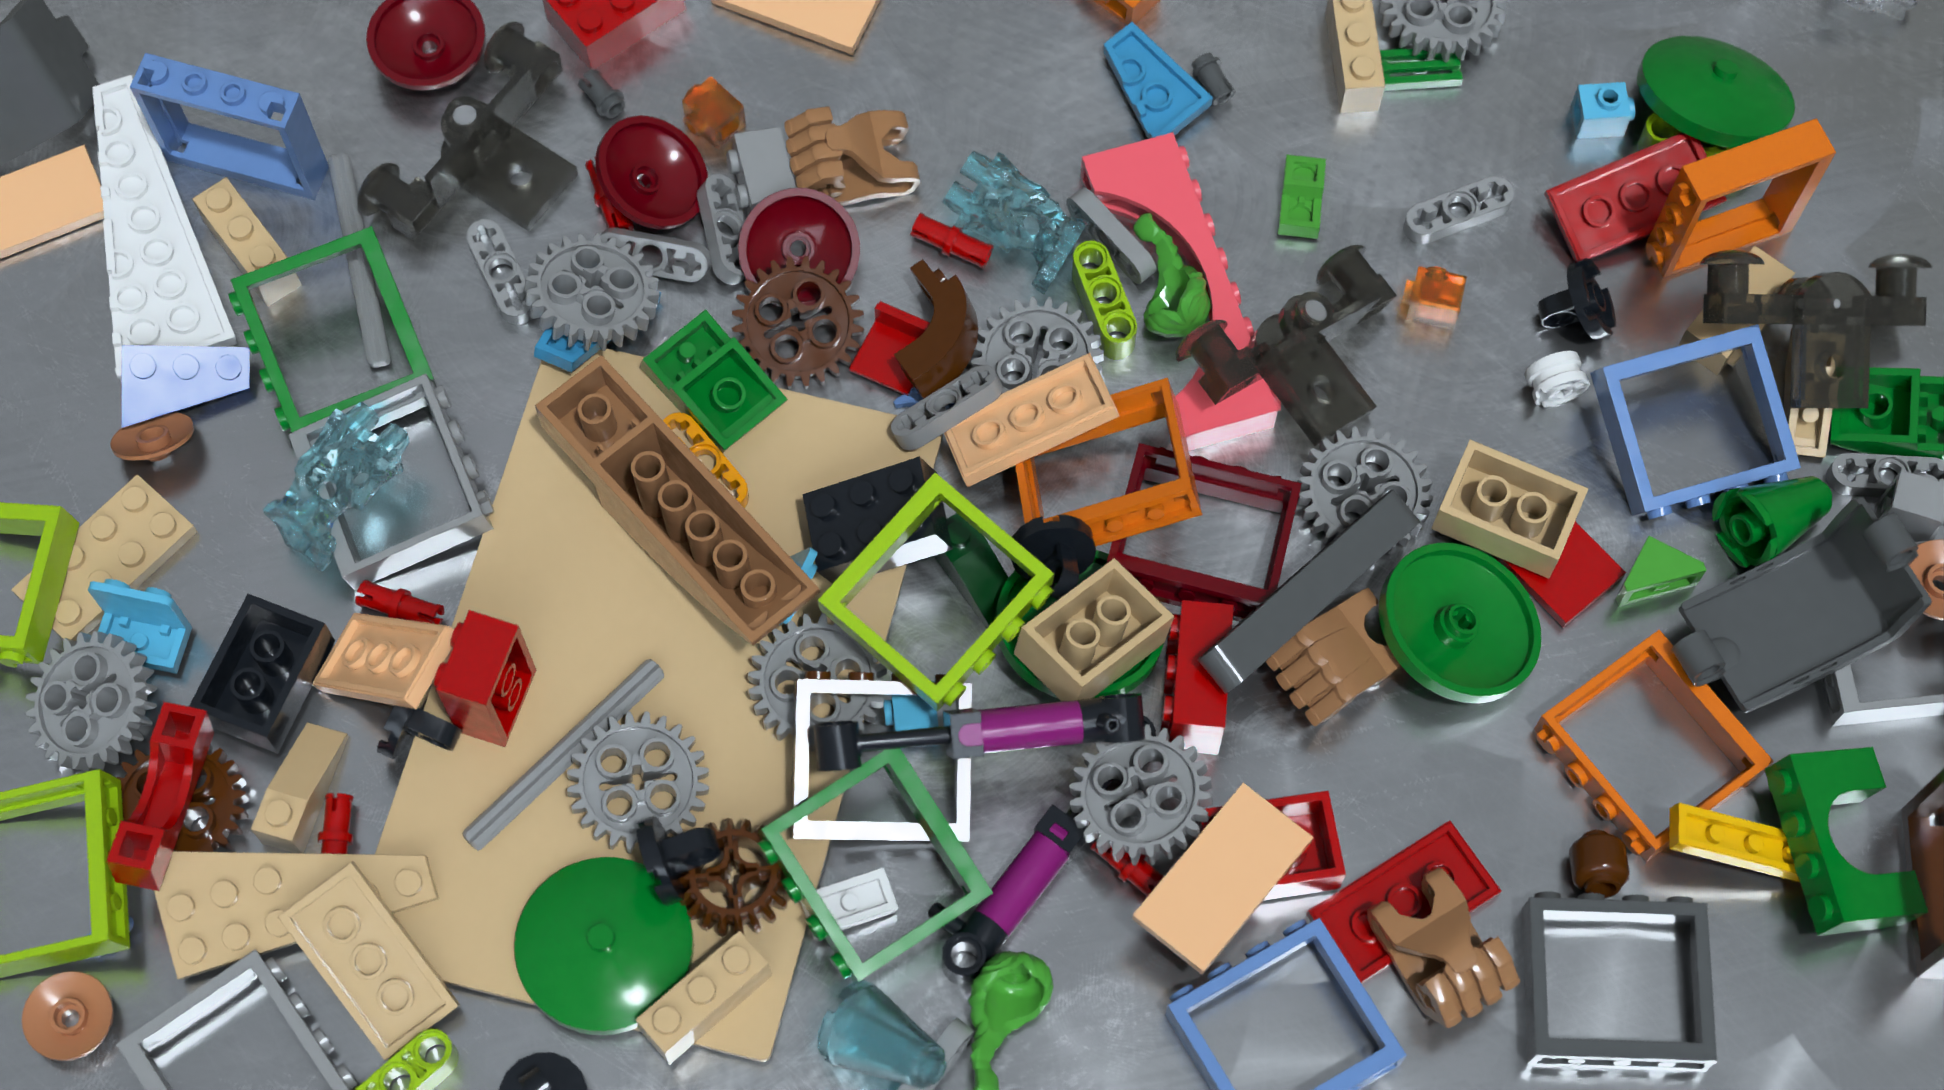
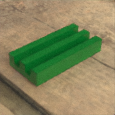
M1413 48L1380 50L1385 82L1384 91L1461 86L1462 84L1461 63L1455 53H1450L1448 62H1444L1441 53H1436L1432 60H1428L1427 51L1422 50L1416 56L1413 55ZM1450 70L1451 72L1442 74H1427V72L1429 71ZM1398 73H1412V74H1413V75H1411V76H1396V77H1390V74H1398Z

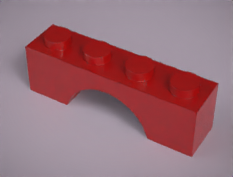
M163 702L150 738L149 767L142 795L133 814L127 820L120 822L106 860L115 882L160 891L214 736V730L207 710Z

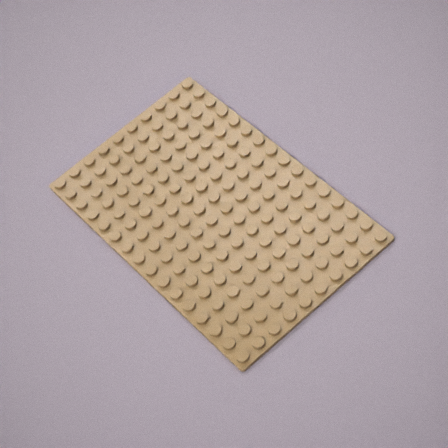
M607 348L606 351L600 349L572 373L541 360L492 505L494 512L489 514L494 529L482 535L451 627L455 629L459 622L464 623L469 610L516 624L520 627L536 667V673L505 747L461 734L454 750L449 751L415 736L375 855L427 856L439 899L393 913V915L444 983L531 1005L535 1004L520 980L514 951L517 925L528 900L550 876L582 860L599 857H617L644 865L638 842L635 843L631 854L627 853L626 841L622 840L612 850L610 849V836L608 834H605L598 841L594 840V832L597 827L595 824L584 829L581 827V820L586 815V812L573 814L571 806L580 798L569 797L567 794V788L579 784L567 778V770L580 768L575 763L564 771L482 850L474 849L465 840L463 831L644 661L651 659L656 662L663 670L664 678L628 712H631L635 722H641L645 711H648L650 714V724L655 725L663 715L667 716L666 729L669 731L678 724H681V740L691 736L695 737V744L690 752H704V759L696 767L709 768V776L698 780V782L709 786V792L707 795L696 796L705 803V809L703 812L690 811L696 819V825L692 827L682 823L683 833L697 828H708L710 823H715L718 832L726 830L725 820L727 818L733 820L735 829H740L744 819L750 820L751 832L753 833L760 825L767 826L791 810L792 735L789 733L783 740L779 741L776 735L778 725L766 730L763 721L768 713L756 716L754 706L761 700H752L749 695V689L758 686L749 682L748 672L759 670L752 664V656H765L760 648V642L763 640L773 644L775 641L772 631L752 646L700 604L601 506L592 481L542 428L535 405L600 355L612 365L662 420L670 414L680 412L640 368L642 359L645 357ZM778 388L788 400L725 452L719 448L747 483L749 500L745 509L789 556H792L809 547L812 548L802 494L919 456L934 469L943 434L918 449L905 450L899 446L891 430L892 421L897 415ZM677 427L672 429L688 448L692 446L688 442L686 430L680 431ZM700 455L697 457L709 471L716 465V460L710 455ZM721 476L718 480L735 498H737L736 489L732 491L729 490L723 483ZM908 564L875 574L846 606L847 609L885 642ZM817 570L812 581L820 588V593L795 612L791 620L797 627L803 626L804 614L807 613L812 624L818 623L819 617L823 613L819 609L818 599L832 583L820 575ZM827 617V623L833 625L834 622ZM782 623L776 627V629L784 634L788 632L787 624ZM809 647L803 651L802 656L808 660H816L824 654V651L819 647ZM451 648L444 662L447 663L453 648ZM787 661V666H792L802 671L798 664L793 661ZM852 669L843 670L838 674L837 679L848 680V673L856 671ZM433 680L424 711L453 724L436 691ZM786 680L778 685L777 690L782 694L794 693V681ZM836 694L839 700H841L844 703H849L851 701L849 697H843ZM821 703L813 709L812 713L817 717L826 718L834 713L835 708L828 703ZM626 714L618 721L619 725L625 724ZM810 746L808 799L848 774L851 770H817L816 750L811 752ZM655 749L646 754L645 760L649 765L660 767L668 762L669 757L664 751ZM609 756L601 764L603 769L609 773L620 772L626 765L625 761L618 756ZM641 774L633 775L632 783L635 785V789H644L646 781L642 780ZM668 774L663 778L654 780L674 781L677 779V776L675 774ZM605 783L601 784L599 789L605 791L621 784L609 785ZM660 791L652 796L651 802L659 809H668L674 805L675 798L668 792ZM844 793L808 815L807 821H836ZM615 798L608 803L607 808L612 814L622 816L627 814L632 806L627 799ZM789 827L780 834L815 889H818L831 839H790L791 827ZM672 833L668 834L669 838L674 836ZM739 848V855L744 861L750 863L758 862L759 866L768 865L764 858L756 852L746 848ZM724 850L720 851L721 854L717 859L705 864L701 873H706L707 868L719 865L724 858ZM733 860V872H731L729 883L732 884L734 894L737 895L736 884L738 883L740 872L737 871L735 861ZM763 882L762 887L750 890L745 897V906L756 901L764 893L769 882ZM710 889L700 890L703 896L711 903L720 907L731 908L727 895L719 892L711 893ZM788 894L781 895L787 901L786 909L779 910L772 907L771 909L776 915V921L769 923L764 917H761L759 919L761 925L759 933H755L752 930L751 923L743 925L744 936L769 963L772 976L693 1045L759 1062H766L770 1059L807 929L806 916L800 901L795 904ZM703 916L697 920H691L694 935V954L690 972L736 934L734 926H729L728 933L725 937H722L718 934L717 922L710 930L705 931L701 927ZM639 1027L633 1029V1030H635V1031L641 1032L640 1029H639Z

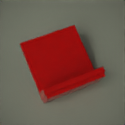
M880 301L875 306V322L853 360L849 371L908 396L913 386L906 378L894 354L919 338L928 328L930 322Z

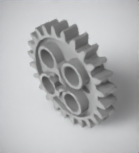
M1379 0V14H1383L1381 24L1382 26H1390L1388 35L1390 38L1401 36L1399 47L1403 48L1412 44L1414 45L1413 55L1416 56L1422 50L1427 51L1428 60H1432L1436 53H1441L1444 62H1448L1450 53H1455L1460 60H1464L1466 50H1469L1474 55H1479L1481 45L1489 48L1492 38L1499 37L1501 26L1504 25L1507 13L1505 11L1507 0Z
M579 233L576 243H572L569 238L563 236L561 248L550 242L548 243L547 254L538 251L536 263H530L528 276H526L525 304L531 306V318H540L539 329L542 331L553 327V340H557L563 335L568 336V347H572L577 340L583 341V347L586 351L590 349L592 342H598L601 350L606 351L607 341L612 340L620 348L623 345L624 335L635 341L638 329L647 331L649 319L655 318L660 292L657 291L658 278L652 277L653 266L643 265V253L631 256V244L628 243L620 249L616 247V237H612L606 244L601 243L599 233L595 234L593 241H587L585 236Z
M1031 296L1029 307L1024 308L1021 302L1016 299L1014 300L1015 311L1010 313L1001 306L999 307V321L990 316L986 318L987 327L990 331L978 329V340L981 343L976 344L973 355L977 358L971 360V367L974 368L980 365L992 366L1003 385L1001 394L1032 379V363L1036 360L1038 338L1041 329H1046L1047 333L1043 342V358L1039 361L1037 377L1088 353L1091 354L1101 377L1103 376V366L1098 363L1104 361V351L1097 349L1101 345L1100 335H1091L1093 332L1092 321L1080 324L1082 321V311L1080 309L1068 315V302L1066 301L1058 309L1053 308L1052 297L1046 299L1044 306H1038L1035 296ZM1018 334H1025L1031 337L1026 343H1016L1012 340ZM1057 341H1066L1071 344L1065 350H1057L1052 347ZM1010 371H1018L1023 374L1016 381H1010L1003 377Z
M1355 426L1352 428L1349 438H1346L1338 430L1333 439L1334 444L1324 437L1319 445L1320 451L1313 448L1310 450L1308 455L1310 462H1303L1300 470L1303 477H1299L1298 482L1302 483L1300 490L1303 492L1299 493L1297 504L1307 506L1301 516L1302 520L1315 519L1310 531L1312 534L1322 530L1326 532L1323 541L1325 546L1352 523L1345 515L1346 512H1356L1362 515L1392 489L1420 522H1426L1430 511L1425 507H1430L1433 496L1425 492L1430 490L1433 482L1431 479L1421 478L1426 472V464L1414 465L1418 451H1411L1407 454L1402 451L1406 440L1402 439L1393 445L1390 443L1391 432L1387 431L1381 439L1375 437L1374 427H1370L1365 437L1360 435L1359 430ZM1366 463H1377L1383 468V471L1374 472L1368 469ZM1328 477H1340L1345 481L1346 485L1336 486L1328 480ZM1393 478H1394V479H1397V481H1398V482L1392 481V482H1387V483H1385L1387 480H1390V479H1393ZM1342 501H1343L1342 504H1339V505H1336V506H1334V505L1331 504V502H1335V503H1336V502H1342ZM1421 523L1398 543L1406 547L1411 539L1410 534L1415 536L1419 534L1422 528ZM1396 545L1388 551L1389 554H1393Z
M807 613L803 616V626L797 627L790 620L787 623L788 632L785 634L775 628L772 630L775 641L773 644L763 640L760 642V648L765 656H752V664L759 670L748 672L749 682L758 686L749 689V695L752 700H761L754 706V712L756 716L768 713L763 721L764 728L767 730L778 725L776 735L779 741L783 740L790 733L793 743L794 693H780L777 687L782 682L804 679L805 671L831 672V680H838V674L846 669H852L856 672L874 673V681H885L879 678L887 674V668L881 663L875 664L878 660L837 624H828L827 616L824 613H821L818 623L812 624ZM809 647H819L824 651V654L816 660H808L802 656L803 651ZM787 661L795 662L802 671L795 667L787 666ZM810 694L809 746L811 752L816 750L814 724L853 720L858 721L860 734H865L862 721L876 723L877 715L871 707L884 708L885 699L880 695L838 694L851 699L849 703H844L839 700L836 694ZM821 703H828L835 708L834 713L826 718L817 717L812 711Z
M94 631L92 635L79 632L77 641L68 638L63 639L64 651L54 648L49 650L53 660L50 664L45 662L38 663L44 674L42 678L31 677L30 679L38 688L37 692L26 695V699L35 702V707L25 712V716L36 719V722L28 729V732L40 736L35 746L36 748L47 750L45 758L58 761L59 766L88 772L89 768L104 770L105 762L114 765L119 764L118 752L128 755L133 753L129 743L131 739L144 740L143 735L138 729L140 725L148 726L152 724V721L144 715L146 710L154 709L157 706L156 703L147 700V695L156 691L157 686L146 683V680L151 677L154 670L142 666L147 657L144 654L135 652L137 647L135 644L124 641L123 637L110 633Z
M645 711L641 722H635L631 712H627L625 724L619 725L617 720L611 716L609 717L610 730L605 732L601 727L595 725L593 726L595 741L584 737L581 738V746L586 751V754L572 753V761L580 767L579 769L567 770V778L579 783L567 788L569 797L580 798L571 806L573 814L586 812V815L581 820V827L584 829L595 824L597 827L594 832V840L598 841L605 834H608L610 836V849L612 850L622 840L626 841L627 853H632L635 843L638 842L636 829H639L638 821L656 816L665 828L667 835L672 833L676 836L683 833L682 823L692 827L696 825V819L690 812L691 810L703 812L705 809V803L696 797L707 795L709 792L708 785L698 782V780L709 776V768L696 767L704 759V752H690L695 744V737L691 736L681 740V724L675 726L671 731L667 730V716L663 715L656 725L650 724V714L648 711ZM655 749L662 750L668 755L669 760L663 766L654 767L646 762V754ZM609 756L621 757L626 763L625 767L617 773L605 771L601 764ZM641 774L642 780L646 781L644 789H635V785L632 783L633 775ZM668 774H675L677 776V779L674 781L654 780L663 778ZM605 783L609 785L621 784L605 791L599 789V786ZM665 791L675 798V803L668 809H659L652 804L651 798L654 794ZM624 798L631 803L632 808L627 814L617 816L608 810L607 805L612 799Z
M1147 724L1144 727L1145 739L1111 743L1108 746L1103 742H1096L1095 745L1098 752L1096 756L1083 752L1082 756L1087 768L1074 767L1075 777L1080 782L1069 785L1071 794L1078 797L1069 802L1072 812L1079 813L1074 818L1077 828H1086L1083 833L1085 841L1089 843L1098 839L1096 847L1100 854H1103L1112 847V855L1116 862L1125 853H1129L1132 865L1135 866L1139 861L1140 854H1146L1150 864L1153 865L1156 861V852L1162 851L1169 860L1172 859L1171 846L1174 844L1186 851L1188 845L1185 835L1189 834L1194 837L1200 835V829L1195 821L1208 822V811L1202 807L1213 805L1212 794L1204 792L1212 788L1211 777L1203 776L1207 772L1205 760L1196 761L1198 757L1197 748L1193 746L1184 750L1185 742L1181 735L1172 742H1169L1167 728H1163L1158 736L1154 737L1152 736L1150 725ZM1156 761L1163 764L1157 772L1146 773L1142 771L1143 766L1148 762ZM1170 778L1177 779L1176 782H1168ZM1110 779H1119L1123 782L1116 790L1107 791L1102 789L1103 784ZM1142 790L1147 797L1140 799L1135 792ZM1169 798L1181 801L1180 805L1173 810H1163L1159 807L1164 800ZM1107 806L1114 807L1112 811H1105ZM1128 816H1136L1141 819L1138 825L1133 828L1127 829L1119 826L1121 820Z

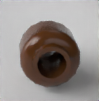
M1591 830L1583 834L1570 847L1569 858L1574 885L1579 890L1586 893L1603 894L1605 898L1617 894L1629 880L1630 872L1626 846L1620 838L1603 830Z

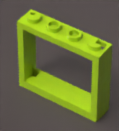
M935 472L818 599L820 611L938 712L944 704L950 707L957 699L961 698L967 689L963 683L974 671L980 675L988 668L996 657L993 649L1003 638L1010 642L1020 632L1021 627L1025 625L1021 618L1032 606L1039 610L1045 604L1046 599L1054 591L1050 587L1053 584L1054 573ZM943 501L1028 573L1032 579L935 685L847 609L846 606Z
M0 502V534L41 536L15 636L0 635V663L5 666L17 668L18 664H38L44 660L79 527V522L62 506Z
M101 769L0 792V821L85 801L91 935L0 955V978L130 949L127 885L115 882L106 862L119 824L123 821L120 779Z

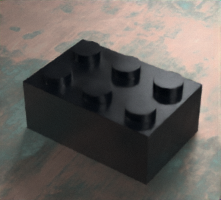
M919 456L802 494L812 549L818 552L815 558L817 572L833 584L936 471ZM943 501L877 573L953 550Z
M247 594L189 707L207 710L214 729L279 753L313 686V681L324 664L335 640L324 622Z

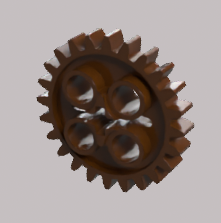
M791 256L787 257L786 268L783 269L773 260L771 261V274L767 275L760 268L756 270L760 281L758 284L749 280L744 282L746 289L750 292L749 296L737 294L736 301L744 306V309L733 310L732 317L742 321L743 324L734 326L732 333L737 336H745L739 343L745 350H750V356L755 362L758 361L760 363L759 366L765 373L768 370L772 372L771 380L774 384L782 376L786 377L788 389H792L795 379H801L804 388L809 389L810 377L815 376L818 382L824 385V372L828 370L838 377L840 371L837 363L839 361L846 365L852 363V359L846 353L847 349L852 351H859L860 344L852 339V336L864 334L863 327L853 324V322L864 318V311L852 310V307L860 301L859 295L847 296L846 293L851 288V281L848 280L838 284L837 280L840 270L835 269L829 275L825 274V261L823 260L819 262L815 269L810 268L808 256L804 257L801 267H795ZM808 287L816 289L821 295L819 301L810 306L802 304L797 298L800 291ZM767 303H776L781 306L783 313L777 320L768 321L762 318L760 310ZM826 307L832 309V312L828 315H821L806 320L803 331H798L795 326H791L771 338L764 337L767 331L778 330L792 324L791 316L798 314L799 318L803 320L817 314ZM825 324L833 327L836 331L834 340L828 343L817 341L813 336V332L818 326ZM783 340L795 342L799 347L797 354L788 359L780 357L775 351L778 343Z
M211 744L200 775H206V781L200 788L194 790L173 850L175 852H216V849L219 847L231 851L233 847L227 839L229 834H243V831L235 821L249 817L246 810L238 806L250 801L248 794L245 791L239 790L247 784L246 780L241 774L235 775L239 767L233 760L226 762L228 756L223 749L219 748L212 753L213 747ZM138 749L134 751L138 763L133 766L122 762L121 766L127 774L124 778L116 777L121 780L123 821L127 820L136 809L148 773L150 754L146 756ZM215 798V802L213 804H204ZM209 816L208 823L202 830L191 831V826L197 818Z

